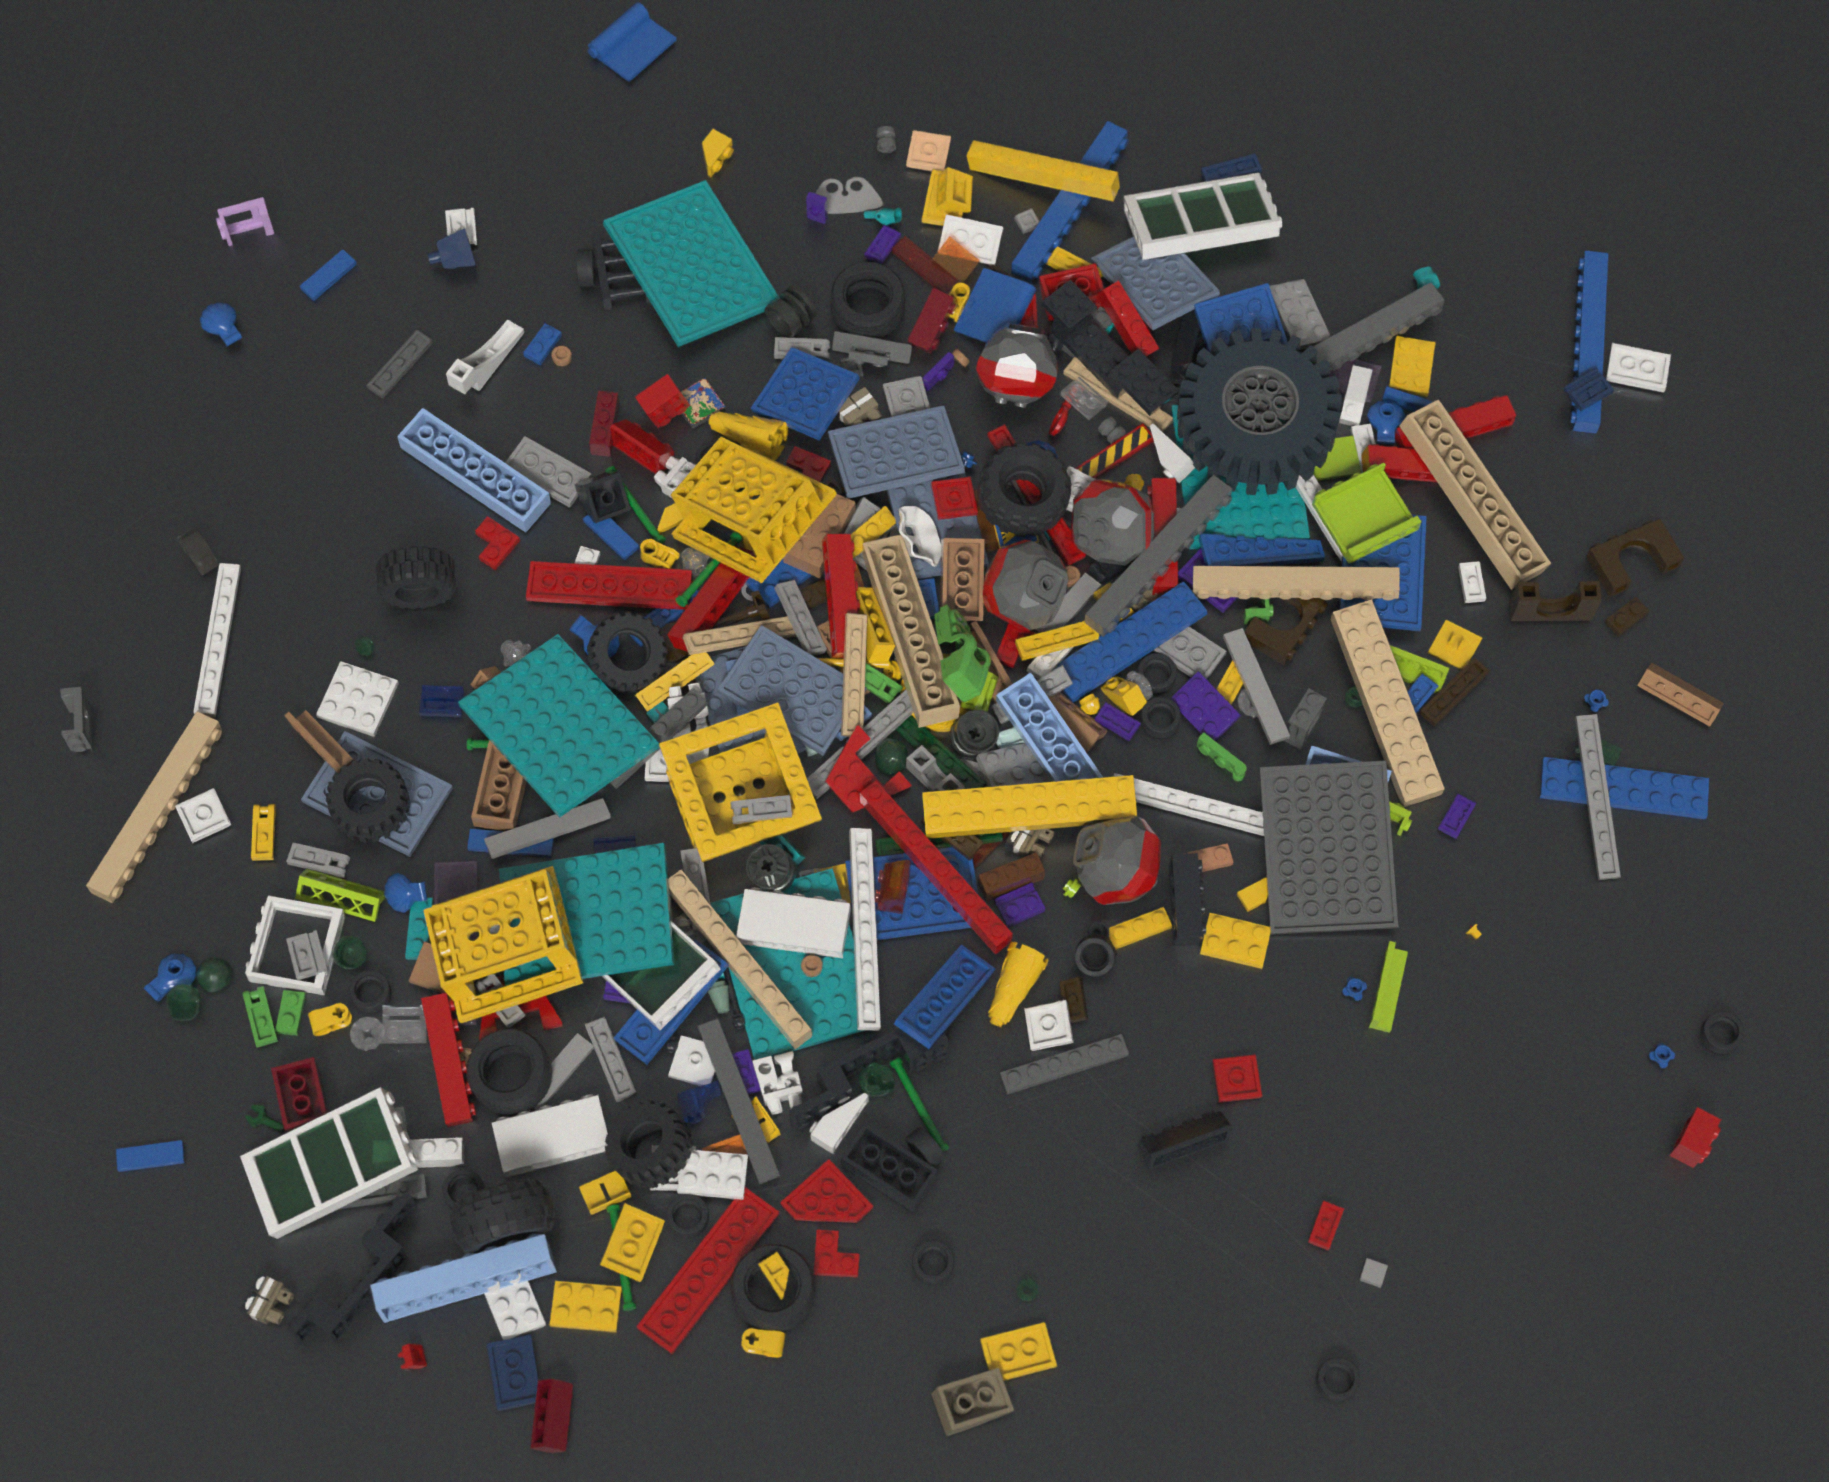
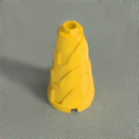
M716 412L711 414L709 418V425H711L712 430L724 435L727 439L740 443L745 448L748 447L773 460H776L781 455L785 447L781 445L782 440L787 441L788 426L784 421Z
M1011 942L1008 947L996 986L995 996L988 1011V1016L991 1018L990 1023L998 1027L1010 1022L1019 1004L1025 999L1030 988L1038 980L1041 972L1049 962V959L1044 960L1045 956L1026 945L1022 944L1020 949L1015 948L1017 942Z

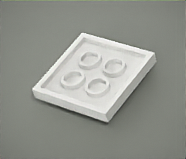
M340 661L316 716L319 719L375 737L399 684L398 680Z

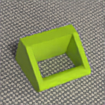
M988 672L981 695L962 702L960 707L969 711L977 709L988 712L999 677Z

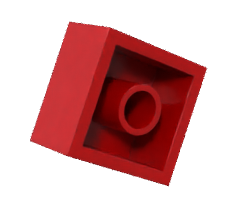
M668 374L635 396L657 428L667 425L672 418L683 414L690 406Z
M1697 1107L1687 1119L1670 1156L1692 1168L1698 1162L1702 1164L1712 1149L1711 1144L1720 1133L1721 1128L1718 1125L1721 1119Z

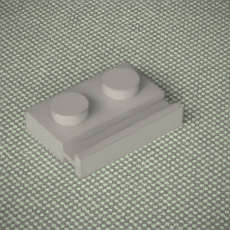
M317 930L309 934L304 933L286 939L297 980L315 976L321 972H328Z

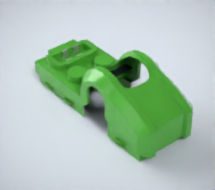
M948 605L940 608V612L934 614L938 645L943 642L952 643L955 641L956 651L940 661L942 678L960 700L966 702L981 695L991 664V656L985 649L977 647V641L971 634L970 626L957 609L952 610Z

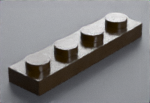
M1476 658L1472 659L1420 710L1419 714L1435 727L1489 674L1490 670Z

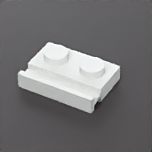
M474 208L470 210H446L447 235L449 236L462 229H466L470 244L477 245Z

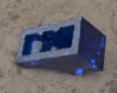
M718 1081L676 1093L684 1121L695 1124L700 1122L702 1118H705V1109L709 1102L721 1095Z

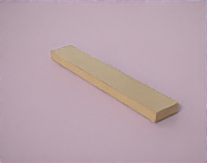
M1076 357L1072 359L1064 370L1066 376L1148 427L1153 423L1164 433L1173 421V417L1161 409H1158L1149 416L1127 392L1116 399Z
M845 614L841 736L847 737L851 736L856 725L863 729L867 634V615Z
M788 616L686 633L683 636V640L689 655L748 645L761 625L784 639L796 637V634Z

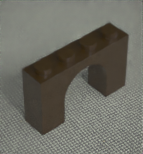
M1661 519L1649 520L1642 527L1637 529L1635 527L1631 528L1621 536L1614 535L1607 542L1602 544L1596 543L1590 547L1586 558L1609 597L1628 590L1632 582L1619 559V553L1626 548L1635 547L1648 552L1662 574L1681 566L1684 556Z
M1579 581L1576 590L1571 595L1558 599L1540 598L1538 582H1518L1509 602L1511 621H1592L1602 600L1600 581Z
M1290 598L1284 600L1296 608L1301 618V622L1289 630L1275 629L1254 617L1245 630L1250 646L1282 665L1287 660L1291 661L1297 652L1295 649L1297 645H1302L1306 640L1308 629L1312 630L1318 621L1316 617L1319 613L1323 614L1329 605L1326 603L1327 600L1321 598H1311L1309 600Z

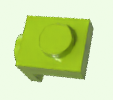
M1389 802L1390 820L1401 824L1397 835L1401 836L1403 830L1408 831L1413 821L1409 819L1412 812L1405 809L1399 803Z

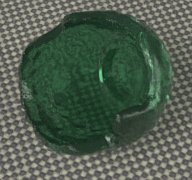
M895 738L882 740L875 751L877 768L889 774H895L905 769L908 750L904 743Z
M341 937L333 947V960L342 969H356L366 960L365 945L357 937Z
M210 957L200 964L196 973L197 981L204 990L215 992L230 983L233 969L227 960L220 957Z
M178 984L169 991L166 1006L175 1020L190 1021L199 1014L202 1000L196 988L189 984Z
M878 1062L863 1067L858 1075L861 1089L870 1097L885 1096L894 1089L895 1081L892 1071L888 1066L879 1065Z

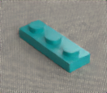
M428 898L426 901H415L410 908L406 960H417L423 943H429L430 941L423 910L433 906V898Z

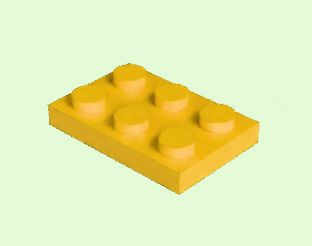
M932 169L922 223L944 226L946 215L959 218L963 216V212H949L936 209L938 175L943 171ZM954 182L953 200L964 203L965 182Z
M1396 336L1389 387L1412 395L1427 397L1435 342Z
M1209 913L1206 935H1204L1200 954L1262 969L1271 932L1270 927Z
M624 1204L600 1265L641 1282L665 1220Z
M555 1281L550 1327L617 1332L622 1287Z
M1045 1322L980 1339L988 1371L999 1368L1003 1381L1057 1366Z

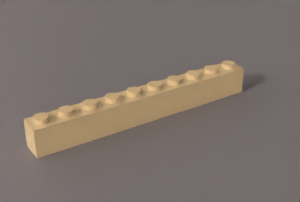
M1193 566V593L1200 599H1207L1209 597H1218L1220 599H1228L1229 597L1270 599L1271 597H1277L1284 600L1290 598H1301L1304 600L1311 598H1321L1323 600H1330L1332 598H1342L1343 600H1351L1353 598H1362L1364 600L1383 598L1384 600L1399 599V567Z
M198 711L195 713L86 886L92 894L112 904L115 899L121 896L124 884L132 878L136 865L143 861L148 846L155 842L157 832L165 826L167 816L171 810L176 808L175 805H178V799L181 794L187 791L189 781L193 775L195 776L199 772L201 762L211 752V746L221 737L222 728L217 720Z
M680 870L668 879L669 894L718 955L728 963L730 970L794 1049H797L812 1037L810 1027L685 873Z

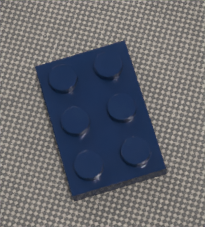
M527 1335L487 1343L497 1410L501 1411L535 1404L539 1378L532 1336Z

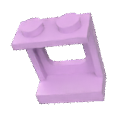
M263 197L217 209L219 217L216 218L222 239H227L229 246L233 245L230 235L263 226L267 236L274 234ZM251 210L253 216L251 219L226 224L224 217Z

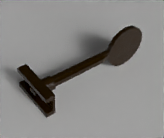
M759 590L751 593L753 605L746 607L747 609L719 619L712 629L726 627L749 617L760 616L762 620L771 619ZM676 622L664 625L660 632L662 636L665 635V646L668 647L666 659L671 662L680 661L689 655L687 651L674 648L667 635Z

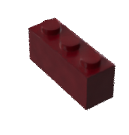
M935 288L932 289L909 336V344L929 354H932L933 350H937L940 344L939 337L942 332L944 333L949 325L947 320L950 314L953 315L957 308V301L953 296Z
M598 391L589 442L591 455L611 457L613 443L610 426L617 422L620 405L618 393Z
M556 1379L538 1381L531 1449L548 1453L566 1451L573 1389L572 1383Z

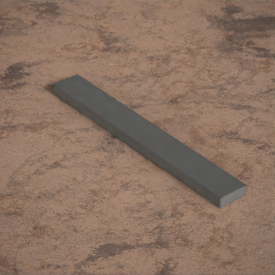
M715 1019L699 1025L698 1030L758 1183L762 1184L780 1177L719 1020Z

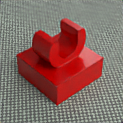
M406 1344L402 1346V1352L398 1354V1357L404 1358L405 1364L401 1365V1369H421L427 1366L421 1344Z

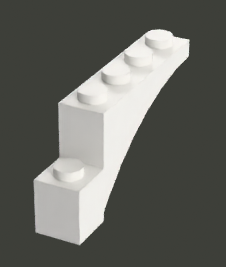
M507 320L495 335L476 352L454 362L446 373L449 386L463 394H466L471 387L480 391L524 334V329Z

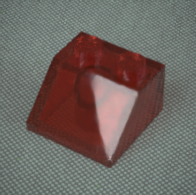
M911 860L885 863L884 871L880 870L878 883H881V888L876 890L874 899L878 903V910L903 914L910 877Z

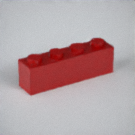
M1119 280L1096 294L1131 354L1139 349L1145 356H1148L1159 349Z
M1371 444L1361 454L1363 473L1374 464L1380 465L1385 463L1384 472L1388 478L1437 482L1415 448L1406 449L1397 446L1385 447Z

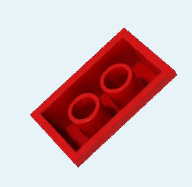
M1096 263L1039 276L1043 300L1071 280L1097 306V309L1100 306L1104 309L1096 295L1104 289ZM1045 309L1048 321L1054 320L1050 313Z
M627 419L613 423L610 426L614 447L655 474L660 470L665 472L668 469L666 468V463L671 456L674 457V450L669 444L661 443L654 434L645 432L640 425Z

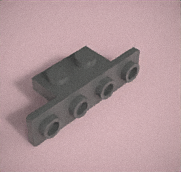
M835 331L832 349L849 353L848 359H852L855 363L863 364L869 362L873 366L884 367V365H888L889 361L908 364L910 362L912 344Z

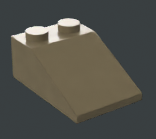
M999 1368L939 1386L931 1393L946 1436L968 1430L1014 1411Z

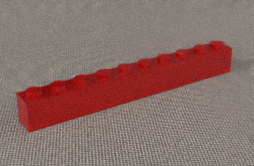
M875 781L860 792L861 804L996 955L1010 944L1013 933L883 787Z

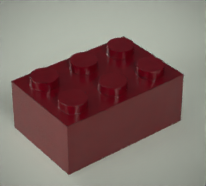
M314 1057L271 1068L286 1133L328 1113L319 1068Z

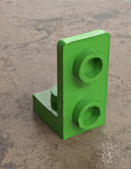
M1261 599L1262 608L1250 607L1245 609L1243 616L1244 625H1249L1254 617L1268 624L1270 616H1273V605L1269 604V599Z

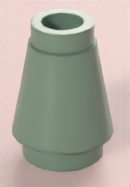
M725 981L715 982L708 990V993L717 1013L729 1012L728 985L725 984Z

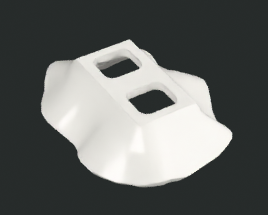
M916 506L900 507L899 532L904 539L909 556L923 559L933 567H936L941 559V543L933 520ZM905 527H910L914 536L908 535ZM913 545L917 546L919 554L913 552Z

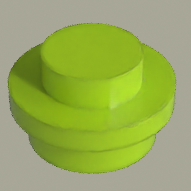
M1077 878L1073 881L1069 879L1062 889L1065 890L1063 895L1065 897L1068 895L1072 898L1080 888L1081 884L1078 883Z

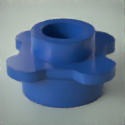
M966 451L963 454L960 453L965 467L971 468L973 464L977 465V462L974 461V455Z
M1596 689L1584 697L1585 702L1589 703L1590 709L1593 712H1597L1599 708L1607 707L1609 704L1606 695L1600 689Z
M1349 977L1347 979V986L1343 988L1342 992L1345 996H1351L1354 1000L1360 1001L1363 997V991L1367 989V984L1360 979Z
M1658 1043L1655 1051L1650 1052L1649 1058L1652 1061H1656L1660 1068H1666L1668 1062L1675 1058V1053L1663 1043Z

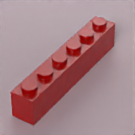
M1507 395L1503 397L1496 396L1483 403L1476 402L1466 408L1459 407L1453 412L1448 413L1465 439L1513 425L1516 413ZM1399 426L1395 433L1397 446L1406 449L1414 448Z
M1152 478L1151 486L1147 485V494L1151 499L1154 513L1153 540L1177 515L1176 478ZM1178 560L1175 563L1172 561L1168 566L1169 569L1162 577L1159 575L1155 580L1156 583L1152 588V595H1155V593L1157 595H1164L1178 585Z
M826 534L822 539L831 653L832 658H844L845 614H858L860 609L859 600L856 599L858 582L854 577L856 561L853 560L852 555L854 552V541H851V534Z
M734 546L755 557L753 551ZM720 563L667 634L674 648L688 652L683 640L684 634L712 629L749 577Z
M447 993L421 998L445 1124L447 1127L474 1122L473 1115H476L474 1102L470 1103L469 1094H472V1090L468 1081L466 1082L464 1075L467 1065L465 1060H461L460 1055L461 1052H464L461 1039L457 1040L456 1032L460 1031L457 1019H453L452 1011L456 1010L454 1001L449 998Z

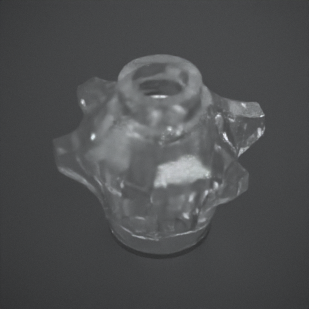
M694 548L685 549L681 554L683 560L682 570H692L693 577L697 578L707 566L709 556L698 552Z
M505 641L501 646L504 666H511L528 655L531 646L529 644H521V641Z

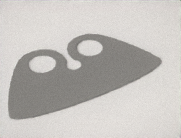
M854 177L847 181V196L841 194L843 185L836 179L825 180L815 193L827 197V214L862 212L883 206L882 200L874 188L861 177ZM853 181L862 183L863 187L860 191H853L850 185ZM836 183L838 190L835 193L828 192L826 190L827 184Z

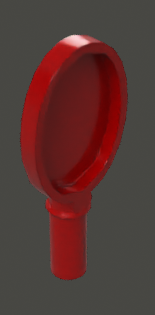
M1068 391L1064 403H1062L1050 426V435L1055 436L1064 427L1068 411L1075 396L1074 391Z

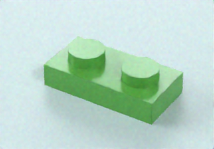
M283 990L275 1030L277 1034L298 1036L306 997L304 992Z

